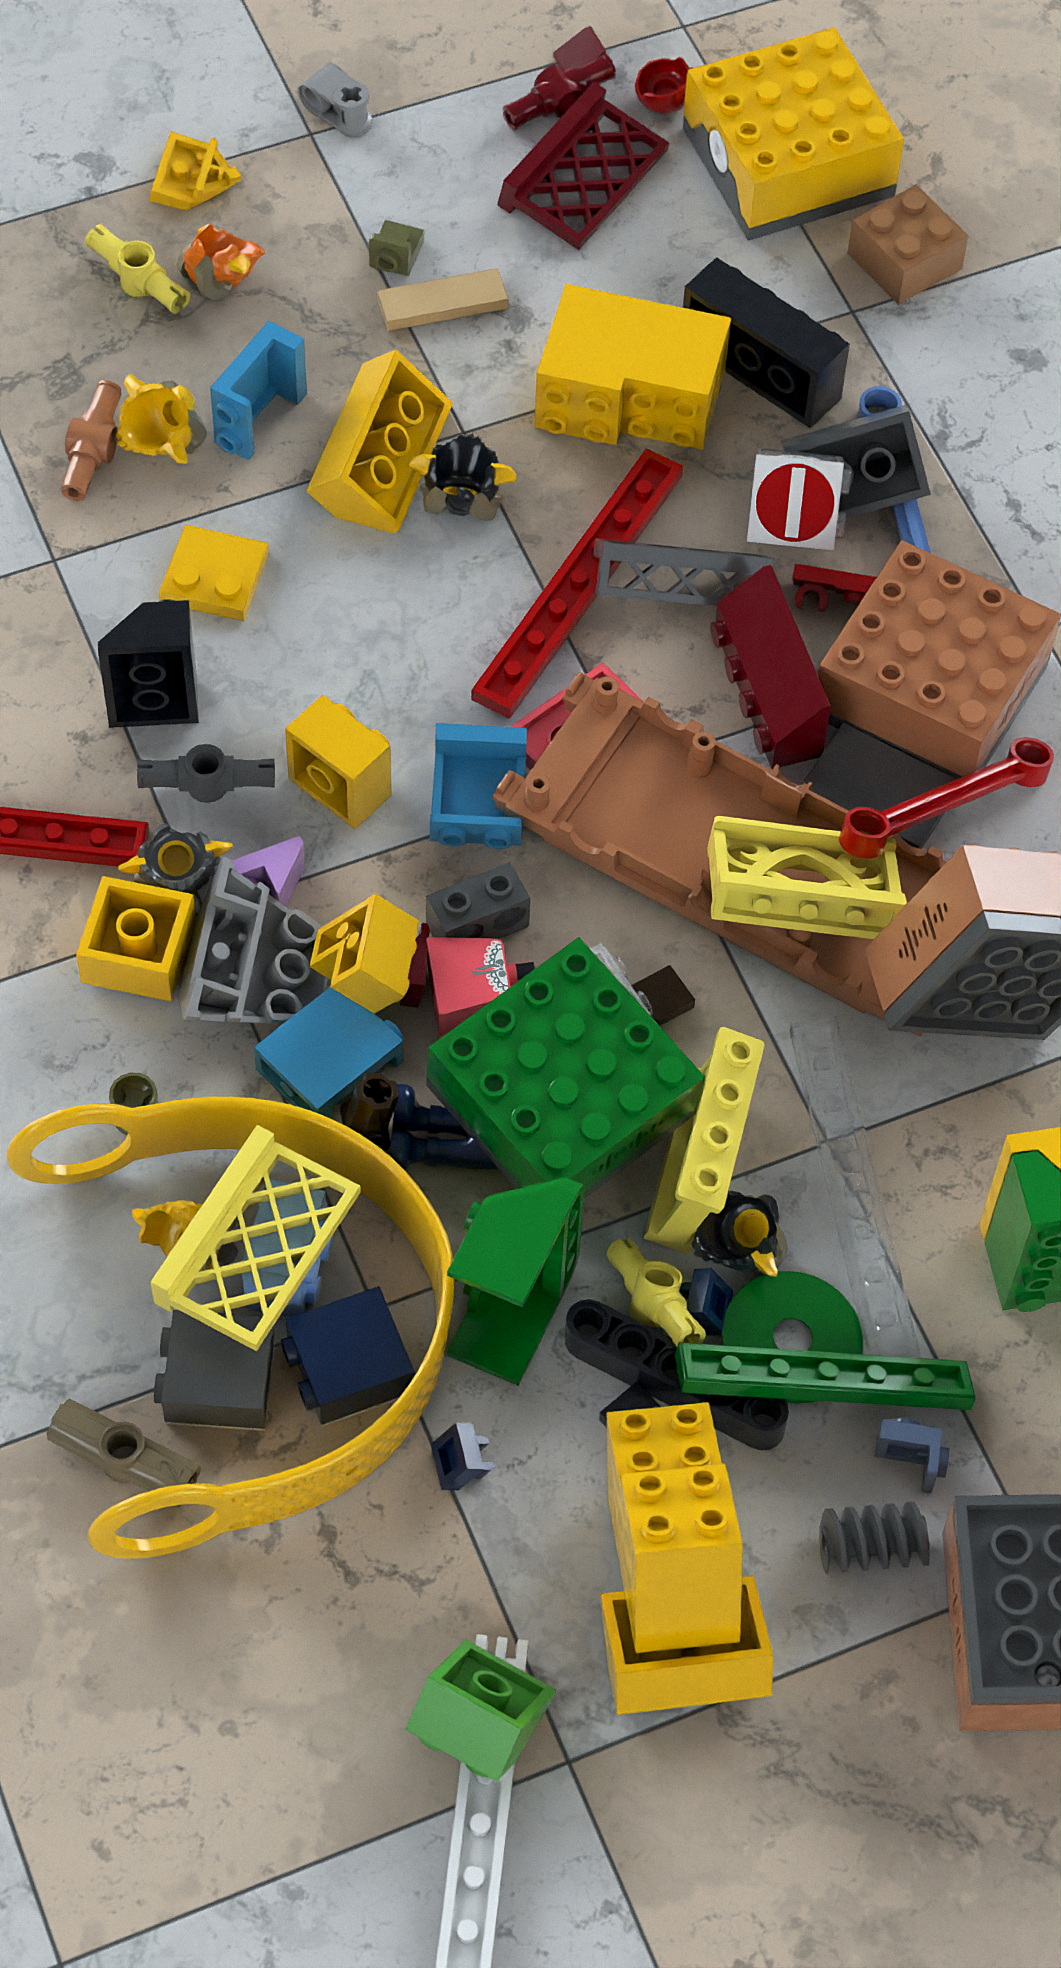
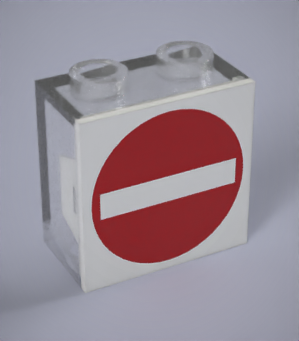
M756 448L747 542L834 550L835 538H843L846 512H838L840 495H848L851 476V469L843 468V456Z

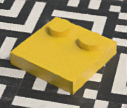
M185 524L159 591L160 600H189L191 610L244 621L269 555V544L263 541Z

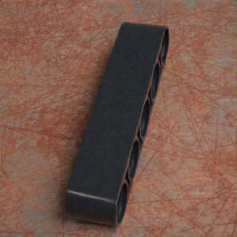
M592 1299L578 1301L568 1310L565 1324V1346L569 1353L577 1359L630 1386L637 1382L650 1396L669 1406L709 1402L714 1429L751 1448L770 1450L782 1441L789 1415L788 1404L785 1399L730 1396V1401L718 1403L710 1399L708 1394L681 1393L679 1380L669 1379L664 1374L669 1369H677L675 1358L677 1347L672 1338ZM581 1325H592L599 1331L593 1335H584L578 1332L576 1328ZM625 1347H635L643 1354L630 1358L624 1356L620 1350ZM758 1414H766L771 1416L776 1423L771 1426H763L755 1422L753 1417Z

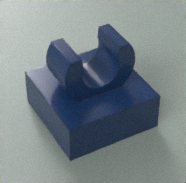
M712 1268L694 1269L692 1281L681 1283L679 1292L685 1299H688V1312L704 1328L706 1334L722 1335L725 1314L732 1300L733 1290Z
M456 1422L431 1443L441 1490L459 1491L473 1478L481 1479L495 1468L494 1462L482 1461L480 1451L489 1444V1440L485 1436L476 1435L473 1423Z

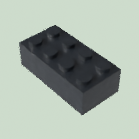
M717 257L685 285L683 308L731 318L725 369L727 374L809 428L814 426L841 400L850 343L845 341L838 333L823 327L811 319L804 311L794 308L777 297L770 289L763 288L746 277L739 269L726 264Z

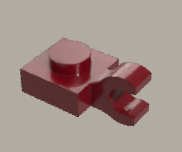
M427 923L421 924L418 937L415 939L417 948L411 959L408 974L409 988L405 996L400 1000V1006L418 1008L426 985V938L430 934Z

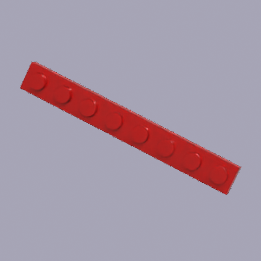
M647 448L644 450L472 688V701L509 719L598 596L596 594L599 558L594 557L595 539L636 542L682 478L683 465ZM610 561L609 579L621 561Z

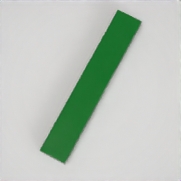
M679 1343L675 1353L681 1393L971 1410L976 1400L967 1361Z

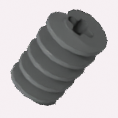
M906 1502L901 1515L895 1504H885L881 1518L874 1505H865L861 1520L854 1507L844 1508L841 1521L833 1508L824 1510L819 1527L821 1559L826 1574H828L831 1559L837 1560L842 1573L848 1572L851 1557L857 1558L862 1571H868L872 1555H877L882 1569L889 1568L892 1554L898 1555L903 1568L909 1567L912 1552L918 1553L923 1566H929L930 1545L927 1523L915 1502Z

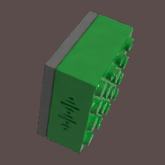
M578 937L428 1047L426 1086L516 1189L567 1177L585 1185V1199L696 1114L705 1076L581 938Z

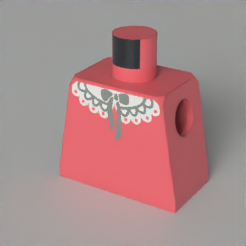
M426 938L427 967L439 1038L443 1037L535 969L534 962L507 964L503 941L499 939Z

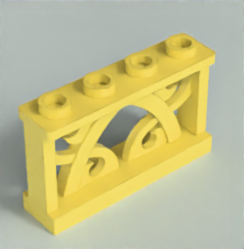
M716 816L707 847L712 889L711 919L875 939L881 930L906 905L905 894L901 892L895 853L896 841L893 838H888L884 851L880 856L872 859H862L850 855L841 847L839 843L841 831ZM785 868L819 872L831 881L817 883L793 880L777 872Z
M721 1027L716 1033L711 1055L703 1066L698 1068L705 1076L696 1114L669 1136L643 1239L688 1255L693 1249L691 1243L700 1224L710 1212L718 1214L723 1210L765 1046L762 1040L726 1027Z

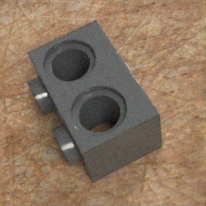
M510 862L426 896V923L433 937L500 939L529 927L530 896Z

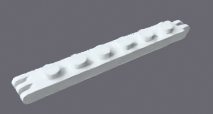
M477 1634L476 1645L486 1651L488 1650L487 1635ZM497 1637L495 1656L525 1672L529 1640L518 1639L515 1647L516 1659L506 1658L508 1638ZM461 1762L436 1968H491L514 1764L497 1782L489 1777L474 1774L466 1767L465 1763Z

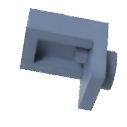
M897 1417L892 1420L882 1419L876 1441L875 1457L924 1465L921 1491L932 1493L936 1478L946 1477L949 1448L941 1447L942 1428L923 1426L914 1419Z

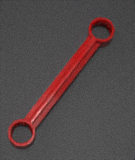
M1030 737L1018 738L1011 743L1007 758L880 812L869 807H856L849 810L844 819L839 843L852 856L862 859L876 858L883 853L888 837L1012 783L1025 787L1043 785L1050 772L1054 760V752L1041 740ZM859 831H864L870 833L871 835L863 834Z

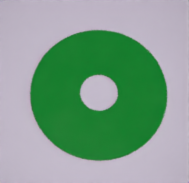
M778 1271L776 1277L767 1276L766 1274L759 1276L745 1284L734 1295L726 1310L722 1329L724 1346L779 1349L773 1337L775 1327L785 1319H797L805 1323L812 1334V1343L807 1351L862 1354L863 1352L862 1328L855 1310L845 1296L835 1287L813 1275L796 1271ZM785 1399L787 1403L795 1404L816 1402L811 1400Z

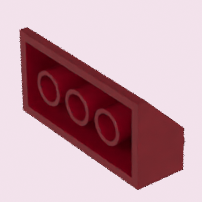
M772 565L763 566L717 603L716 620L711 622L710 630L715 647H722L726 656L724 664L730 683L736 682L739 688V704L742 714L745 718H751L755 727L753 729V737L759 754H766L771 769H774L776 764L780 765V768L821 756L824 750L831 705Z

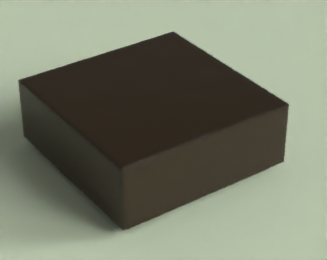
M671 965L632 984L630 988V994L659 1026L695 1007V998Z

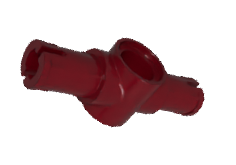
M603 54L579 68L571 67L564 70L560 65L547 67L537 76L534 87L531 88V93L503 106V116L506 123L512 130H516L525 123L540 116L547 117L554 113L560 119L593 82L600 85L616 77L613 61L607 54Z

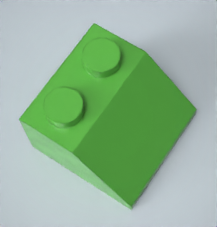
M465 1639L428 1676L405 1730L419 1737L425 1746L433 1750L444 1751L465 1763L466 1767L474 1774L489 1777L498 1782L518 1759L551 1703L556 1689Z

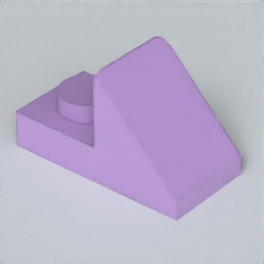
M298 836L231 860L236 864L233 869L255 885L259 882L270 888L269 895L287 907L305 868L304 843L301 837ZM218 865L214 867V873L216 872Z

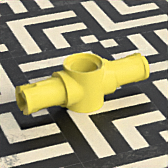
M102 224L95 226L96 231L91 229L85 238L86 246L109 262L110 269L120 276L121 287L125 293L135 297L152 296L166 306L173 314L180 312V307L184 309L188 305L191 296L190 292L167 276L166 269L155 261L154 249L150 244L137 240L123 242Z
M625 1238V1242L622 1239L614 1241L607 1250V1258L624 1277V1285L632 1296L628 1310L630 1316L646 1326L664 1328L676 1347H678L679 1343L702 1344L706 1332L688 1312L687 1303L679 1292L682 1283L680 1271L665 1262L648 1261L630 1238Z

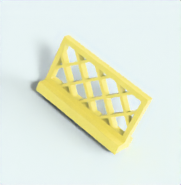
M256 1125L151 1280L154 1304L169 1312L176 1308L257 1351L361 1193L360 1185L275 1142L274 1133ZM281 1161L297 1169L300 1182L272 1188L269 1174L277 1162ZM305 1174L312 1177V1179L306 1180ZM264 1183L266 1190L259 1191ZM329 1186L343 1193L336 1206L315 1210L310 1191ZM303 1193L308 1212L280 1219L275 1199ZM269 1201L274 1221L246 1227L243 1218L246 1208L249 1205ZM326 1220L320 1229L318 1221ZM238 1222L240 1229L232 1231V1229ZM312 1223L315 1238L311 1244L289 1250L284 1230ZM278 1232L283 1252L254 1258L249 1238ZM243 1240L248 1260L219 1267L216 1253L224 1244ZM300 1259L294 1268L292 1261ZM212 1261L213 1269L205 1270ZM286 1263L289 1277L285 1284L263 1290L257 1269ZM251 1271L256 1292L227 1298L222 1278ZM217 1280L221 1296L220 1301L200 1305L187 1298L196 1284ZM274 1299L269 1308H267L266 1301ZM260 1303L263 1317L254 1331L251 1332L234 1323L231 1309ZM225 1311L226 1318L217 1313Z

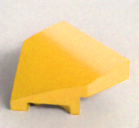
M170 131L148 201L178 209L190 210L238 183L242 175L235 166L230 167L217 148L219 142L215 137L210 139L209 143Z

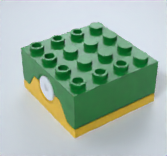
M1061 1127L1006 1135L979 1223L1002 1310L1018 1308L1021 1312H1031L1044 1307L1048 1303L1061 1302Z

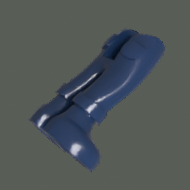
M397 1084L399 1099L394 1110L390 1157L404 1170L408 1169L412 1163L425 1161V1165L434 1167L442 1165L473 1169H498L445 1107L440 1105H431L430 1108L424 1107L418 1103L415 1091L411 1086ZM428 1131V1134H454L465 1136L467 1139H439V1137L423 1139L414 1137L410 1132Z

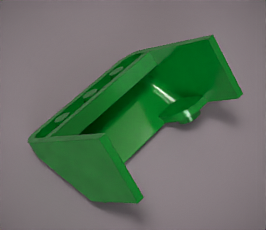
M563 1177L488 1195L482 1203L475 1201L472 1204L464 1223V1230H467V1233L447 1271V1276L465 1283L463 1294L469 1296L467 1312L447 1350V1356L514 1385H520L578 1263L585 1194L584 1184Z

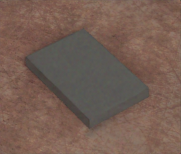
M843 722L801 785L804 783L808 784L809 781L812 782V792L848 811L856 807H869L881 812L956 779ZM945 813L901 831L899 834L909 845L922 849Z

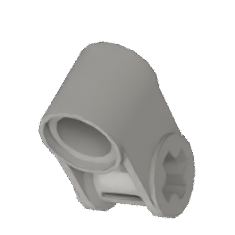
M328 63L298 87V95L305 108L334 126L342 134L356 137L370 130L372 117L371 113L367 110V104L370 99L368 88L344 73L337 65Z

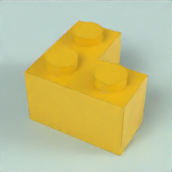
M375 893L317 930L309 967L332 980L330 985L332 989L375 1014L390 1004L399 1002L409 988L408 974L411 959L417 948L415 939L419 920Z

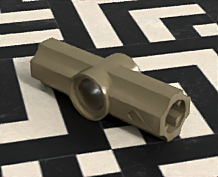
M70 1398L65 1403L60 1404L52 1417L50 1427L46 1433L49 1441L102 1467L107 1476L112 1480L120 1483L131 1482L146 1491L174 1485L196 1484L201 1473V1466L144 1437L136 1425L129 1422H115ZM123 1446L133 1447L136 1450L128 1458L118 1459L112 1456L116 1449Z

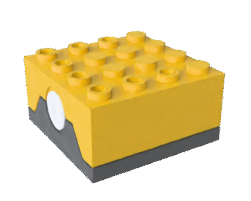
M835 27L687 70L683 129L748 241L895 196L904 138Z

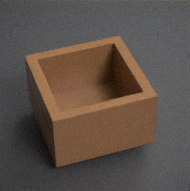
M915 184L852 219L847 254L899 305L962 269L968 234Z

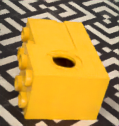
M565 283L536 374L534 428L546 430L554 434L561 433L588 439L592 442H603L617 445L620 433H626L638 438H649L673 443L680 447H692L703 450L715 410L716 398L718 399L725 375L731 318Z
M709 1402L607 1412V1498L635 1653L740 1642L743 1542L726 1464H722Z

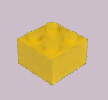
M322 694L285 728L288 779L352 828L356 829L392 796L391 745L381 732L376 729L370 730L356 720L353 713L345 705L335 704Z
M102 876L76 953L81 983L172 1002L196 920L193 894Z

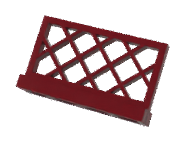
M593 82L503 180L497 203L499 207L509 214L515 208L519 209L578 250L667 152L670 144L605 100L607 90L596 82ZM605 116L619 126L620 132L600 133L598 122ZM630 142H644L654 150L650 154L633 155ZM603 143H622L625 155L606 156ZM580 144H595L597 156L578 157L576 147ZM628 166L630 177L628 179H611L608 167ZM600 167L603 180L583 181L581 168ZM573 168L575 181L555 182L553 172L556 169ZM606 191L608 201L605 204H588L586 192ZM578 192L581 205L561 206L558 193ZM550 193L553 206L539 207L530 201L529 198L533 194ZM583 216L585 227L578 233L564 223L563 217Z

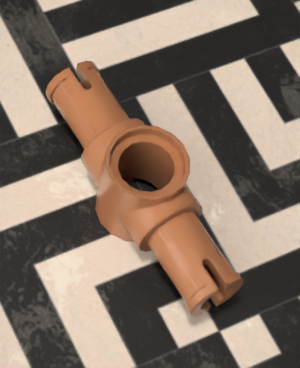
M99 381L89 410L83 412L81 419L73 417L69 423L65 439V452L68 455L70 464L61 485V492L68 499L84 501L94 471L100 469L102 462L110 463L114 457L118 440L115 438V434L118 429L115 426L113 417L122 392L121 387L112 381Z

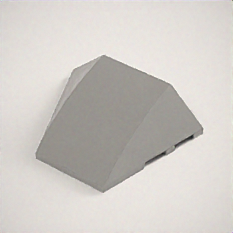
M223 856L195 920L178 994V1002L183 1020L284 1024L331 985L332 980L309 967L317 930L322 925L298 908L290 910L269 895L270 888L261 882L257 885L252 883L233 869L236 865L235 863Z

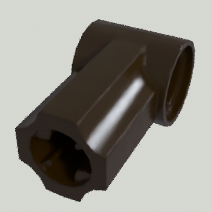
M382 1072L366 1073L363 1081L356 1085L352 1098L342 1103L339 1108L343 1125L361 1134L384 1152L391 1146L388 1126L399 1099L397 1083L386 1078Z

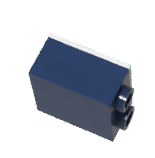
M380 1286L286 1318L287 1337L280 1340L283 1353L290 1368L298 1366L303 1381L297 1383L302 1402L307 1411L315 1409L321 1427L398 1400L415 1376V1371Z

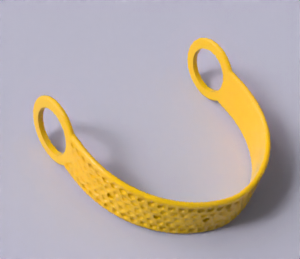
M215 1096L179 1099L134 1108L105 1103L74 1106L50 1113L35 1120L17 1133L10 1142L6 1159L10 1169L15 1174L37 1183L71 1184L108 1175L135 1160L195 1150H240L256 1125H259L274 1133L275 1142L360 1185L361 1193L380 1207L394 1221L414 1247L427 1271L434 1293L435 1331L426 1356L402 1395L369 1428L340 1448L316 1460L284 1472L222 1486L202 1483L168 1486L144 1492L119 1502L98 1516L88 1531L89 1544L100 1554L124 1559L167 1555L202 1544L221 1533L268 1524L308 1511L339 1496L374 1472L402 1444L421 1417L437 1383L445 1353L454 1298V1279L447 1276V1271L453 1261L452 1250L443 1224L421 1188L392 1157L361 1134L331 1118L294 1105L257 1098ZM109 1124L118 1126L128 1132L126 1139L116 1149L86 1162L56 1165L43 1163L31 1156L34 1148L44 1139L59 1131L75 1126ZM183 1504H201L215 1509L202 1522L177 1533L145 1539L125 1538L115 1534L126 1522L156 1509Z

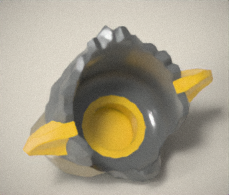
M160 824L155 829L153 840L150 844H142L138 848V855L119 865L118 870L124 873L135 874V883L192 894L209 882L210 875L213 876L215 874L214 867L221 860L219 856L230 851L233 844L231 842L210 840L202 832H198L196 835L189 832L180 833L172 829L169 824Z

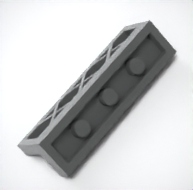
M595 539L594 557L599 558L596 584L597 595L717 606V603L724 598L719 596L726 590L731 593L734 590L732 585L745 574H754L760 568L767 565H772L774 570L775 558L766 555ZM610 561L627 562L637 576L624 587L608 586ZM636 563L651 565L644 571H641ZM661 565L670 566L680 579L666 592L657 591L647 578ZM679 567L693 569L684 575ZM703 570H712L723 583L709 596L700 595L690 583ZM721 571L735 572V574L727 580ZM643 582L648 590L633 588ZM683 586H686L691 594L676 592Z

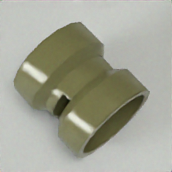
M127 1073L121 1075L113 1082L109 1090L110 1104L134 1108L158 1103V1093L155 1083L148 1076L141 1073ZM116 1126L121 1133L128 1135L127 1131Z

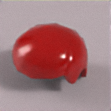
M678 57L675 60L661 58L649 61L638 71L634 84L639 101L649 111L662 115L679 111L685 105L687 70L693 67H689L682 57Z

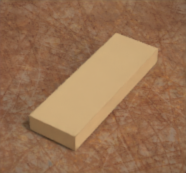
M498 268L377 290L378 303L387 331L508 309V296Z

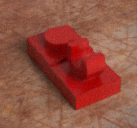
M795 563L792 577L793 584L801 586L795 594L796 607L802 608L804 596L812 592L820 597L819 611L824 612L828 606L826 590L836 591V594L844 595L843 602L859 605L877 577Z

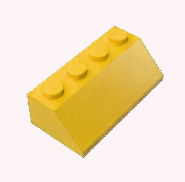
M397 349L363 363L306 492L335 518L390 533L398 532L423 476L419 471L411 469L409 463L414 456L432 454L453 402Z

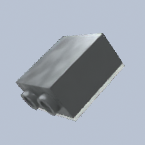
M173 1310L171 1328L163 1327L161 1332L160 1357H167L165 1373L156 1374L154 1385V1403L162 1404L165 1424L265 1431L275 1345L274 1326L258 1350L255 1351L180 1310ZM217 1313L226 1318L225 1313ZM232 1314L234 1323L251 1332L254 1331L263 1317Z

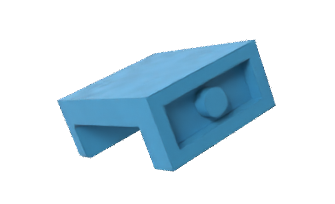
M269 320L210 387L215 443L224 451L230 454H237L249 460L255 454L252 422L276 394L297 405L307 395L304 338Z
M436 723L430 841H437L450 847L462 846L465 843L485 844L493 849H505L511 845L521 846L522 819L505 817L503 811L494 807L495 800L492 799V796L509 770L525 778L527 728Z
M329 987L254 1046L256 1070L291 1105L333 1119L332 1107L353 1091L356 1085L363 1081L366 1073H375L387 1062H390L394 1067L404 1062V1037L390 1020L383 1022L376 1014Z

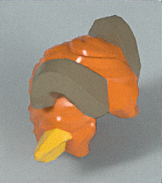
M210 223L199 228L194 241L184 247L178 258L177 267L183 277L190 278L197 285L202 295L209 299L219 300L227 296L231 289L238 286L245 277H248L256 261L265 255V251L255 242H248L235 237L232 233H227L225 229L218 231Z

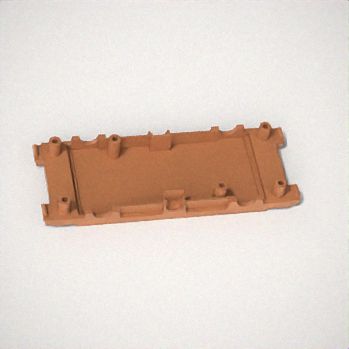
M579 672L566 689L565 695L562 698V701L565 702L564 709L570 711L571 714L526 778L511 770L506 773L492 796V799L495 800L494 807L503 811L505 817L521 818L522 826L543 836V841L854 1009L864 1014L867 1011L886 1021L884 1017L885 1012L882 1010L865 952L866 947L874 939L711 919L712 889L707 847L716 816L841 831L848 810L812 792V782L810 781L808 784L804 783L803 785L789 781L781 773L780 765L776 764L774 769L771 770L717 742L712 734L704 732L702 724L692 719L686 724L670 719L662 711L660 702L649 696L643 702L619 689V684L614 678L605 676L600 679L596 677L594 680ZM859 831L863 834L871 835L870 833ZM897 833L888 838H893L896 841L895 853L901 892L905 894L906 903H908L929 882V879L946 864V861L943 860V851L932 845L928 849L915 848L905 842L900 834ZM789 868L777 872L793 880L817 883L831 881L819 872ZM913 1032L914 1034L920 1037L923 1034L920 1032Z

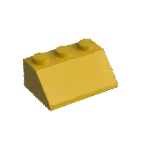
M754 1575L742 1577L740 1642L635 1653L625 1592L601 1593L608 1671L617 1715L772 1696L774 1655Z

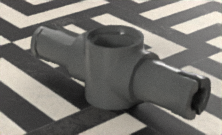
M210 744L197 745L190 749L186 756H179L177 760L138 759L137 767L139 768L137 769L138 788H179V792L189 791V794L194 799L204 803L215 802L221 799L227 791H234L235 787L275 788V759H234V755L225 756L220 748ZM210 772L211 774L203 775L202 773Z

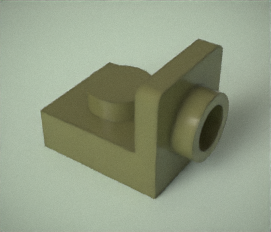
M385 220L379 234L372 233L369 239L370 267L409 276L424 242V229Z

